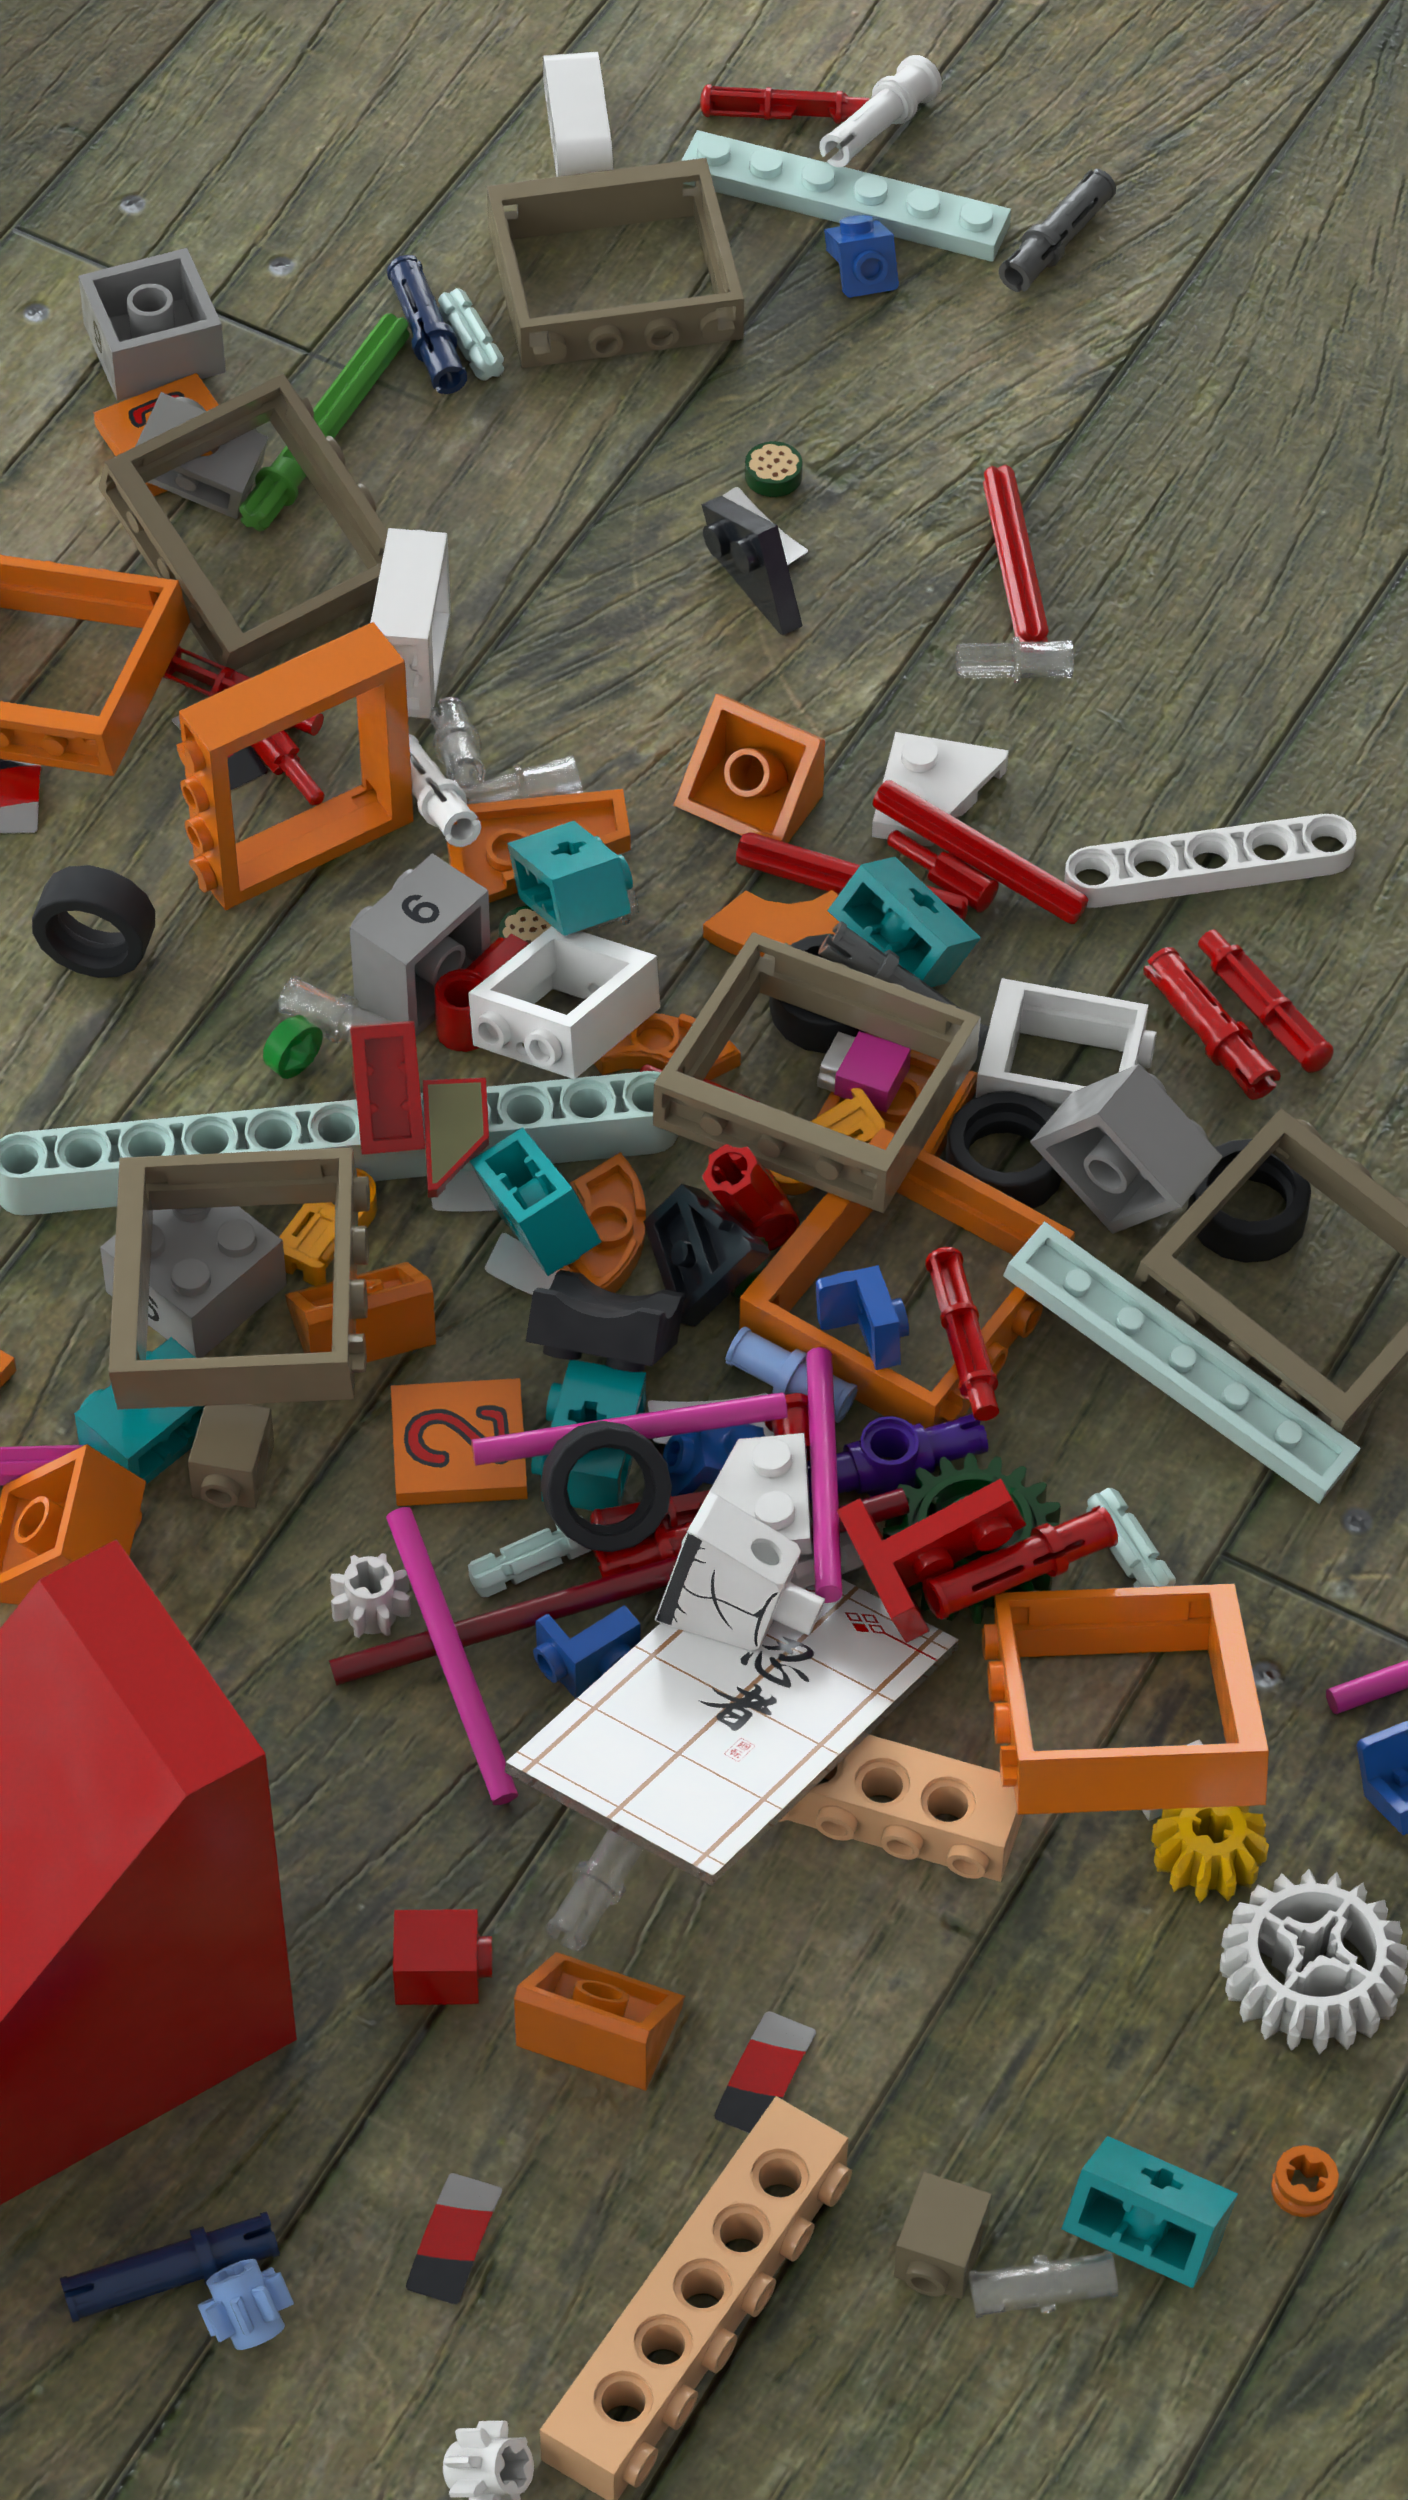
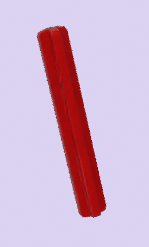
M1006 464L998 468L990 466L984 472L985 480L983 487L1016 642L1021 649L1026 651L1033 647L1041 649L1048 643L1047 635L1049 629L1015 472Z
M886 780L876 792L872 802L875 809L1065 922L1075 924L1085 911L1089 900L1086 895L894 781Z
M752 832L742 835L736 850V862L739 865L829 892L833 890L838 895L860 867V865ZM926 885L953 912L965 921L968 911V899L966 897Z

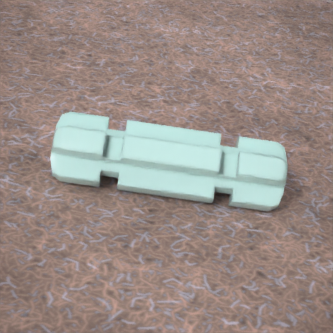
M458 288L450 293L443 292L438 298L440 304L439 311L444 322L454 330L457 337V345L464 357L471 362L469 365L475 376L483 381L488 380L492 376L499 377L504 371L502 365L504 357L497 345L492 343L493 338L478 312L471 307L473 304L465 291Z
M1106 1488L1100 1493L1093 1494L1087 1500L1088 1507L1086 1513L1091 1511L1092 1508L1100 1506V1508L1104 1507L1111 1515L1117 1529L1118 1543L1109 1549L1129 1578L1137 1579L1133 1586H1174L1176 1583L1175 1576L1165 1561L1156 1560V1557L1160 1555L1134 1514L1125 1513L1129 1507L1120 1493L1113 1488Z
M556 1525L557 1530L552 1533L549 1528H545L500 1548L501 1555L496 1558L493 1553H489L471 1561L468 1565L469 1578L481 1597H489L507 1589L505 1582L509 1580L516 1585L563 1564L562 1556L567 1555L571 1560L591 1551V1549H586L566 1537Z

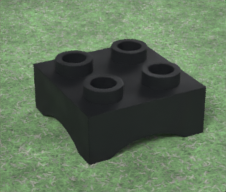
M560 1270L556 1273L549 1289L537 1288L533 1291L526 1342L544 1345L543 1353L554 1358L578 1360L581 1359L582 1353L607 1357L606 1365L610 1368L628 1372H642L645 1369V1365L653 1366L678 1343L685 1293L663 1289L656 1293L642 1296L621 1295L600 1288L581 1273Z

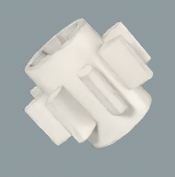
M384 1553L378 1557L366 1556L358 1558L356 1555L350 1556L351 1564L347 1567L345 1574H331L330 1577L331 1594L335 1597L331 1600L332 1617L334 1621H342L348 1618L349 1623L354 1628L355 1637L359 1638L363 1633L378 1634L381 1632L388 1636L391 1634L390 1627L394 1623L396 1615L409 1617L411 1614L410 1596L406 1594L410 1590L406 1570L393 1572L392 1567L387 1563V1556Z
M479 2421L477 2428H458L455 2431L457 2441L448 2448L443 2461V2475L450 2489V2497H469V2500H521L520 2494L529 2487L534 2473L533 2456L527 2446L528 2441L526 2437L508 2438L509 2429L507 2421Z

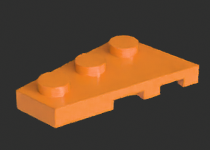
M623 789L467 804L469 809L477 815L478 818L476 820L481 822L479 836L470 845L464 847H455L447 842L450 865L486 888L489 894V903L518 893L507 845L509 842L575 821L594 837H600L604 845L617 855L631 850V834Z

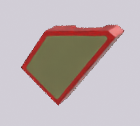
M486 1078L423 1080L428 1198L438 1197L455 1175L489 1145Z

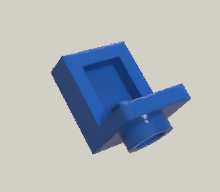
M856 215L841 219L839 227L824 229L826 251L839 263L842 292L847 297L851 298L886 292L898 288L899 280L894 234L879 220L873 221V217L869 215Z
M879 1265L854 1271H844L836 1275L819 1278L816 1281L817 1319L821 1329L830 1330L858 1323L875 1370L901 1365L900 1338L909 1336L907 1313L901 1298L891 1299Z
M745 1424L673 1435L665 1445L663 1453L672 1484L671 1496L693 1493L702 1483L713 1485L738 1439L765 1437L764 1428Z
M623 1605L570 1639L549 1614H546L536 1620L537 1647L533 1649L534 1658L548 1680L553 1683L560 1680L576 1699L641 1641L640 1622Z
M1407 1720L1360 1739L1357 1743L1364 1796L1402 1835L1408 1834Z

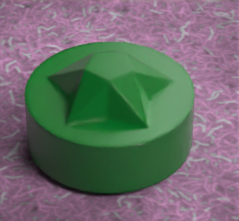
M295 1015L285 1019L272 1031L263 1049L264 1064L284 1079L297 1076L314 1061L323 1041L322 1030L303 1015Z

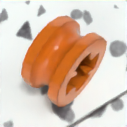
M1302 2145L1285 2151L1277 2161L1275 2173L1272 2177L1271 2192L1274 2201L1282 2210L1293 2216L1310 2217L1318 2215L1326 2210L1333 2200L1339 2178L1336 2163L1326 2152L1317 2147ZM1295 2170H1300L1306 2178L1319 2177L1315 2192H1310L1304 2184L1294 2186L1291 2184Z

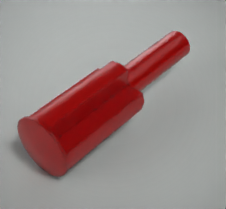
M285 730L251 745L274 774L281 775L284 772L310 805L315 806L323 802L324 792L299 763L301 759L297 753L300 749Z
M899 830L892 831L887 838L888 846L929 871L928 880L945 891L966 897L968 905L979 913L986 910L993 902L999 889L998 881L991 879L951 853L947 854L943 851L937 855Z

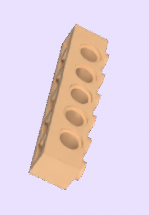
M861 1733L817 1775V1777L829 1780L828 1782L822 1784L809 1783L771 1820L774 1822L789 1820L818 1829L823 1835L835 1840L846 1841L854 1839L875 1845L900 1859L912 1860L919 1858L947 1866L951 1871L962 1877L971 1879L985 1877L1001 1882L1024 1815H1018L1014 1787H1002L1000 1772ZM876 1795H885L894 1800L887 1803H878L869 1798ZM951 1814L959 1819L953 1822H944L936 1819L934 1816Z
M776 2096L541 2427V2461L606 2500H618L629 2484L637 2488L644 2482L656 2462L659 2450L655 2446L668 2427L678 2430L685 2423L698 2398V2392L694 2389L708 2370L718 2373L726 2364L737 2342V2335L734 2334L735 2330L747 2313L756 2317L764 2309L776 2285V2279L773 2278L774 2274L785 2258L794 2262L802 2254L814 2231V2224L811 2221L823 2204L830 2207L834 2206L844 2193L852 2175V2169L847 2167L848 2137ZM782 2184L791 2187L795 2192L786 2197H775L766 2193L764 2189L771 2185ZM734 2239H747L754 2242L757 2247L748 2252H736L725 2245ZM696 2294H709L717 2298L719 2302L708 2308H698L690 2305L686 2300ZM667 2349L677 2353L680 2358L673 2363L662 2365L650 2361L647 2356L653 2351ZM618 2406H630L641 2413L637 2418L627 2422L616 2421L607 2416V2412Z

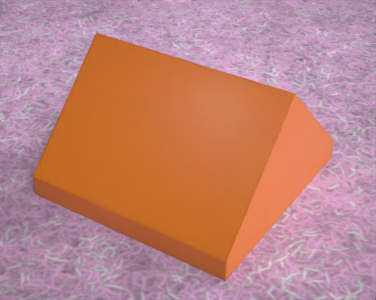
M715 694L673 806L741 836L752 832L788 843L823 796L825 739L722 694Z
M409 1262L357 1275V1279H365L367 1285L368 1315L367 1318L356 1319V1334H365L367 1363L436 1344L434 1294L431 1280ZM334 1281L285 1294L287 1306L304 1353L332 1352Z
M556 1952L517 1986L514 1997L516 2046L646 2091L681 2012L685 1996Z

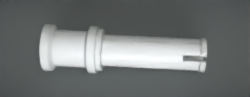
M911 55L905 58L897 67L895 76H886L880 79L873 87L871 99L846 121L821 139L819 146L821 155L824 157L833 148L837 147L839 151L827 162L834 167H843L891 124H903L909 121L917 112L918 104L934 100L941 91L942 79L936 66L929 59L920 55Z

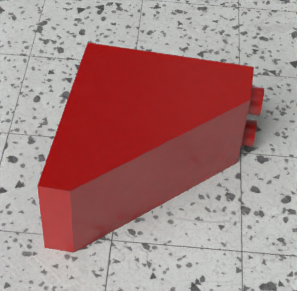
M117 1539L39 1579L0 1628V2205L297 2040L266 1753Z

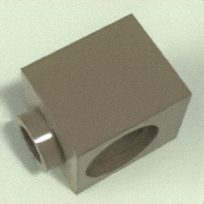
M248 1404L204 1406L188 1459L192 1498L205 1500L207 1503L217 1507L226 1508L236 1505L256 1509L274 1448L271 1408Z
M924 2172L896 2245L894 2277L904 2280L910 2288L924 2295L938 2297L947 2294L962 2299L989 2227L992 2194Z

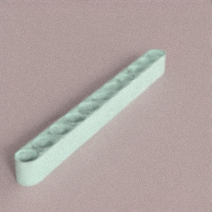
M655 1071L581 1077L575 1080L560 1079L488 1086L489 1145L481 1153L522 1127L552 1164L611 1158L620 1152L624 1157L655 1154L673 1146L678 1135L653 1126L654 1083L661 1073ZM421 1093V1105L425 1139L423 1093ZM356 1099L17 1132L0 1139V1205L6 1211L15 1215H36L117 1207L119 1159L124 1157L352 1147L356 1168L366 1171L374 1181L427 1176L426 1147L422 1150L362 1155ZM468 1162L460 1171H474L470 1162Z

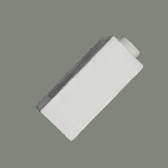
M388 528L370 623L374 622L405 661L408 717L432 719L451 615L447 533Z
M551 926L468 993L473 1045L575 1080L660 1009L657 955L582 931L563 936ZM552 989L585 999L567 1015L535 1005L537 1001Z
M1002 978L977 1074L976 1098L991 1092L1013 1091L1033 1096L1056 1112L1072 1092L1086 1087L1010 1073L1020 1033L1123 1051L1119 1072L1139 1063L1145 1068H1150L1157 1032L1146 1030L1148 1004Z

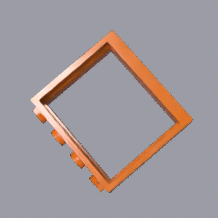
M0 554V608L143 628L99 716L0 701V759L114 776L190 624L179 580Z
M374 622L179 711L182 742L176 746L180 759L185 766L186 779L180 782L184 799L189 806L190 819L185 821V830L193 846L194 858L189 860V865L198 876L199 889L204 893L211 891L225 911L414 821L405 661ZM356 697L362 785L243 841L235 843L227 756Z
M882 1127L868 1144L886 1150L895 1134ZM923 1149L897 1190L899 1194L1013 1256L1019 1252L1044 1221L1074 1242L1075 1232ZM828 1192L740 1297L739 1330L746 1326L752 1332L791 1353L795 1349L805 1353L817 1347L828 1349L832 1353L833 1375L848 1383L857 1385L856 1389L858 1390L855 1400L885 1417L902 1418L912 1425L920 1423L924 1428H928L965 1416L970 1408V1401L965 1399L960 1393V1380L955 1363L931 1392L890 1368L875 1370L870 1357L789 1312L873 1211L871 1208ZM1017 1286L981 1329L991 1368L996 1376L1005 1364L1008 1348L1018 1336L1026 1338L1031 1334L1043 1311V1305Z
M1235 1584L1003 1592L994 1595V1624H984V1628H982V1650L984 1660H995L988 1661L990 1702H1002L994 1703L995 1743L1008 1744V1746H1000L1002 1787H1014L1018 1815L1266 1805L1269 1750ZM1208 1650L1226 1744L1034 1751L1020 1657Z

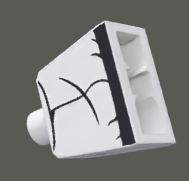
M709 1491L686 1533L655 1621L741 1649L754 1651L760 1648L774 1620L809 1636L821 1612L825 1598L790 1583L801 1555V1550L797 1543Z

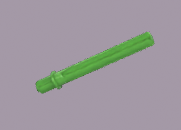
M392 313L383 315L313 408L314 420L325 437L331 436L335 438L410 337V333L407 330L409 323L404 317L397 318ZM287 446L284 447L270 467L260 469L255 477L256 486L239 507V511L242 514L241 522L246 527L252 526L257 531L266 530L283 506H290L297 499L298 486L306 475Z

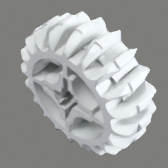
M1310 1869L1302 1875L1300 1885H1294L1282 1873L1274 1881L1273 1892L1257 1884L1255 1890L1251 1892L1249 1904L1239 1902L1238 1906L1234 1909L1232 1924H1228V1928H1225L1221 1944L1224 1948V1953L1221 1954L1220 1971L1223 1977L1228 1978L1225 1991L1228 2001H1241L1239 2013L1242 2016L1243 2023L1262 2018L1261 2033L1264 2040L1273 2036L1278 2031H1282L1287 2034L1286 2040L1291 2051L1300 2044L1301 2038L1312 2039L1319 2055L1327 2048L1328 2039L1334 2037L1346 2050H1348L1350 2045L1354 2044L1356 2031L1371 2038L1378 2031L1380 2018L1389 2020L1395 2013L1398 2002L1397 1998H1400V1994L1404 1993L1408 1978L1404 1970L1408 1964V1950L1406 1945L1400 1944L1403 1931L1400 1927V1921H1386L1388 1908L1386 1907L1385 1900L1366 1904L1367 1891L1365 1890L1364 1883L1348 1892L1341 1889V1879L1337 1872L1330 1877L1327 1884L1316 1883ZM1344 1937L1362 1954L1368 1970L1356 1964L1357 1956L1350 1953L1344 1947ZM1259 1951L1272 1958L1271 1965L1285 1975L1284 1985L1279 1983L1269 1973Z

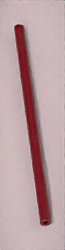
M903 1488L862 1500L876 1523L910 1513ZM810 1515V1518H811V1535H812V1542H813V1519H812V1515ZM839 1517L840 1534L847 1531ZM678 1555L457 1621L454 1624L464 1648L536 1626V1620L546 1614L557 1620L663 1588L668 1585ZM427 1630L331 1659L329 1664L337 1686L437 1656V1653Z

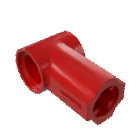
M510 934L507 938L499 937L466 969L449 971L439 978L435 984L436 1035L439 1042L446 1048L462 1052L480 1048L473 1045L468 993L529 945L528 942L513 934Z
M727 1143L709 1154V1164L702 1177L723 1208L755 1236L765 1237V1241L768 1242L769 1251L784 1245L797 1230L800 1221L772 1172L762 1166L748 1146L736 1148Z

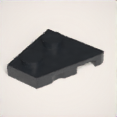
M723 496L701 504L707 524L703 528V537L710 553L717 558L778 633L785 635L802 627L803 624L778 525Z
M681 1184L643 1221L665 1290L685 1293L681 1323L696 1327L771 1255L767 1245L704 1191L692 1186Z

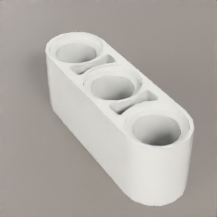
M598 52L544 55V90L556 177L613 170L611 135Z

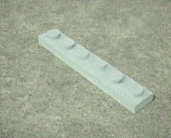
M699 130L696 131L682 161L706 158L715 192L840 223V220L846 217L869 215L873 217V221L879 220L896 238L991 262L994 261L1010 226V208L847 167H834L827 162ZM695 181L685 182L683 184L695 186Z
M1045 1221L1008 1263L1003 1275L1006 1279L1318 1504L1321 1503L1359 1453L1361 1448Z

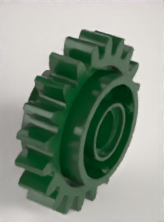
M973 1453L967 1454L962 1470H956L946 1457L940 1458L938 1477H934L930 1472L919 1467L915 1473V1488L899 1484L897 1489L903 1488L910 1513L885 1520L886 1528H883V1538L885 1540L985 1486L1002 1479L1026 1526L1015 1531L1010 1540L1002 1546L989 1551L979 1550L954 1563L951 1569L953 1570L981 1556L993 1553L1030 1537L1034 1527L1044 1523H1049L1053 1527L1059 1525L1061 1506L1059 1502H1046L1047 1484L1045 1482L1025 1487L1027 1468L1024 1466L1018 1467L1010 1475L1005 1476L1002 1474L1001 1457L998 1456L991 1460L988 1468L985 1470L978 1468L977 1460ZM1043 1574L1005 1592L1034 1591V1589L1050 1591L1053 1577ZM918 1582L908 1587L911 1593L922 1589L921 1609L924 1611L930 1609L924 1596L923 1582ZM994 1596L968 1607L975 1624H981L984 1608H994ZM959 1611L950 1614L946 1619L952 1621Z

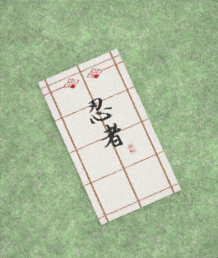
M843 1579L842 1597L836 1602L823 1604L809 1636L774 1620L760 1648L754 1651L741 1649L660 1623L507 1760L505 1773L712 1886L957 1650L959 1639L926 1623L930 1631L906 1643L892 1622L882 1600ZM815 1585L805 1590L815 1594Z

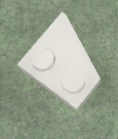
M895 732L883 783L886 780H892L956 818L963 816L977 802L978 791L993 776L1000 779L1006 773L1009 750ZM877 809L875 810L872 837L887 839L892 831L899 830L923 846L932 847L934 845L931 841Z
M804 1433L738 1439L710 1492L722 1497L797 1543L801 1550V1555L813 1554L807 1450Z

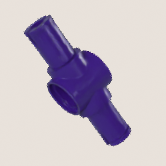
M973 1413L928 1428H924L920 1423L912 1425L898 1417H879L871 1421L863 1429L859 1441L845 1444L843 1452L836 1454L838 1494L855 1490L857 1494L867 1493L873 1497L896 1490L899 1484L915 1488V1473L919 1467L934 1473L935 1467L940 1465V1458L942 1457L953 1461L966 1457L968 1453L977 1455L988 1452V1439L983 1424L980 1425V1421L974 1418ZM891 1457V1458H896L897 1460H890V1461H889V1460H884V1459H881V1458ZM807 1461L809 1501L811 1503V1467L810 1461Z

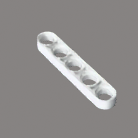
M1318 814L1088 846L1076 850L1069 856L1066 862L1064 883L1087 896L1089 899L1087 903L1088 908H1098L1333 875L1343 872L1350 866L1354 858L1356 830L1344 817L1335 814ZM1322 836H1330L1342 842L1344 847L1335 852H1324L1316 848L1312 841ZM1269 844L1279 847L1284 851L1285 855L1277 860H1265L1258 857L1253 850L1258 846ZM1203 853H1215L1224 858L1226 864L1216 869H1208L1196 863L1194 858ZM1144 861H1155L1165 866L1167 872L1161 876L1148 877L1139 873L1135 866ZM1086 869H1095L1103 872L1108 877V880L1099 885H1087L1078 880L1076 875Z

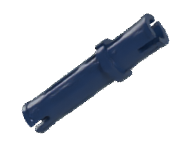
M413 255L399 256L388 265L387 276L394 287L402 311L412 331L413 338L411 342L414 354L418 360L425 363L431 378V384L438 393H455L467 382V372L463 368L456 352V334L450 325L444 323L436 299L424 275L420 260L418 261L417 257Z
M267 2211L260 2213L259 2216L207 2233L203 2226L189 2230L191 2238L70 2277H61L60 2282L72 2322L74 2323L80 2321V2318L204 2279L205 2285H207V2280L213 2274L242 2260L255 2259L260 2261L269 2257L275 2258L280 2256Z

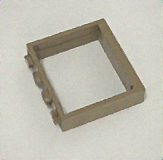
M706 158L487 186L488 228L521 368L744 339V296ZM695 181V188L683 189V183ZM517 204V211L504 212L503 206ZM694 216L714 290L713 295L531 318L512 239ZM547 331V333L535 334V332Z
M284 373L105 461L98 487L155 576L179 580L190 619L189 628L211 661L237 670L375 599L388 530L376 514L375 501L368 488L363 483H356L345 467V458L339 444L333 437H325L314 420V412L307 397L302 400L300 399ZM270 421L368 570L243 633L145 483Z
M752 932L655 1081L653 1126L716 1150L727 1143L736 1148L748 1146L766 1169L884 1213L977 1059L981 1016L956 1008L955 1005L946 1004L910 991L899 984L889 983L856 971L842 963L829 961L794 948L787 943L784 944ZM760 952L765 953L763 957L760 956ZM759 993L940 1060L886 1150L703 1081Z
M1280 1108L1141 1260L1131 1284L1344 1435L1408 1362V1322L1352 1386L1344 1392L1176 1259L1271 1154H1274L1408 1259V1200L1393 1196L1372 1179L1370 1172L1360 1162L1352 1158L1343 1157L1322 1140L1319 1132L1311 1124L1304 1120L1293 1118Z
M352 1147L124 1157L119 1159L109 1377L117 1410L354 1399L355 1373H364L367 1367L365 1334H356V1319L367 1318L368 1315L366 1280L357 1279V1265H368L369 1262L367 1226H358V1212L369 1211L370 1188L368 1176L357 1177ZM335 1202L332 1352L146 1360L153 1210Z

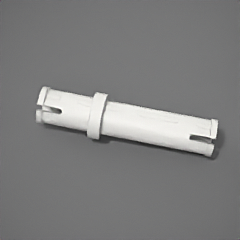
M409 734L412 793L418 800L417 805L420 814L428 824L439 827L449 844L455 847L470 845L480 834L481 822L476 820L478 818L477 815L467 806L465 792L457 782L445 778L439 767L419 744L418 739Z

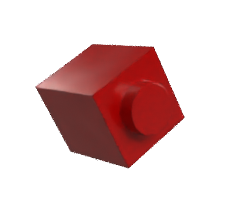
M478 1909L394 1910L393 1981L395 2005L479 2004V1978H492L493 1941L492 1936H479Z

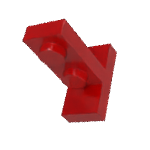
M414 1021L350 1026L353 1055V1086L357 1101L362 1155L425 1149Z
M1002 1479L985 1486L885 1540L861 1498L836 1510L892 1622L906 1643L930 1631L908 1587L918 1582H923L929 1577L934 1578L950 1571L954 1563L979 1550L989 1551L1002 1546L1010 1540L1015 1531L1026 1526Z

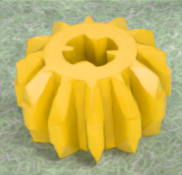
M1250 1806L1163 1809L1162 1819H1158L1157 1823L1153 1825L1151 1838L1156 1848L1154 1863L1157 1867V1872L1171 1873L1170 1884L1172 1885L1173 1892L1188 1885L1195 1887V1895L1199 1903L1207 1897L1209 1890L1216 1889L1229 1901L1235 1895L1236 1884L1248 1888L1252 1887V1884L1257 1880L1259 1866H1262V1863L1267 1860L1269 1844L1264 1837L1266 1823L1263 1819V1814L1249 1813Z

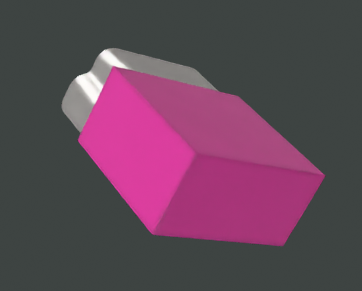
M861 1031L858 1032L856 1037L838 1032L821 1063L817 1086L834 1092L836 1096L845 1099L849 1098L850 1100L853 1099L851 1089L860 1088L867 1095L875 1109L887 1112L910 1069L911 1049Z

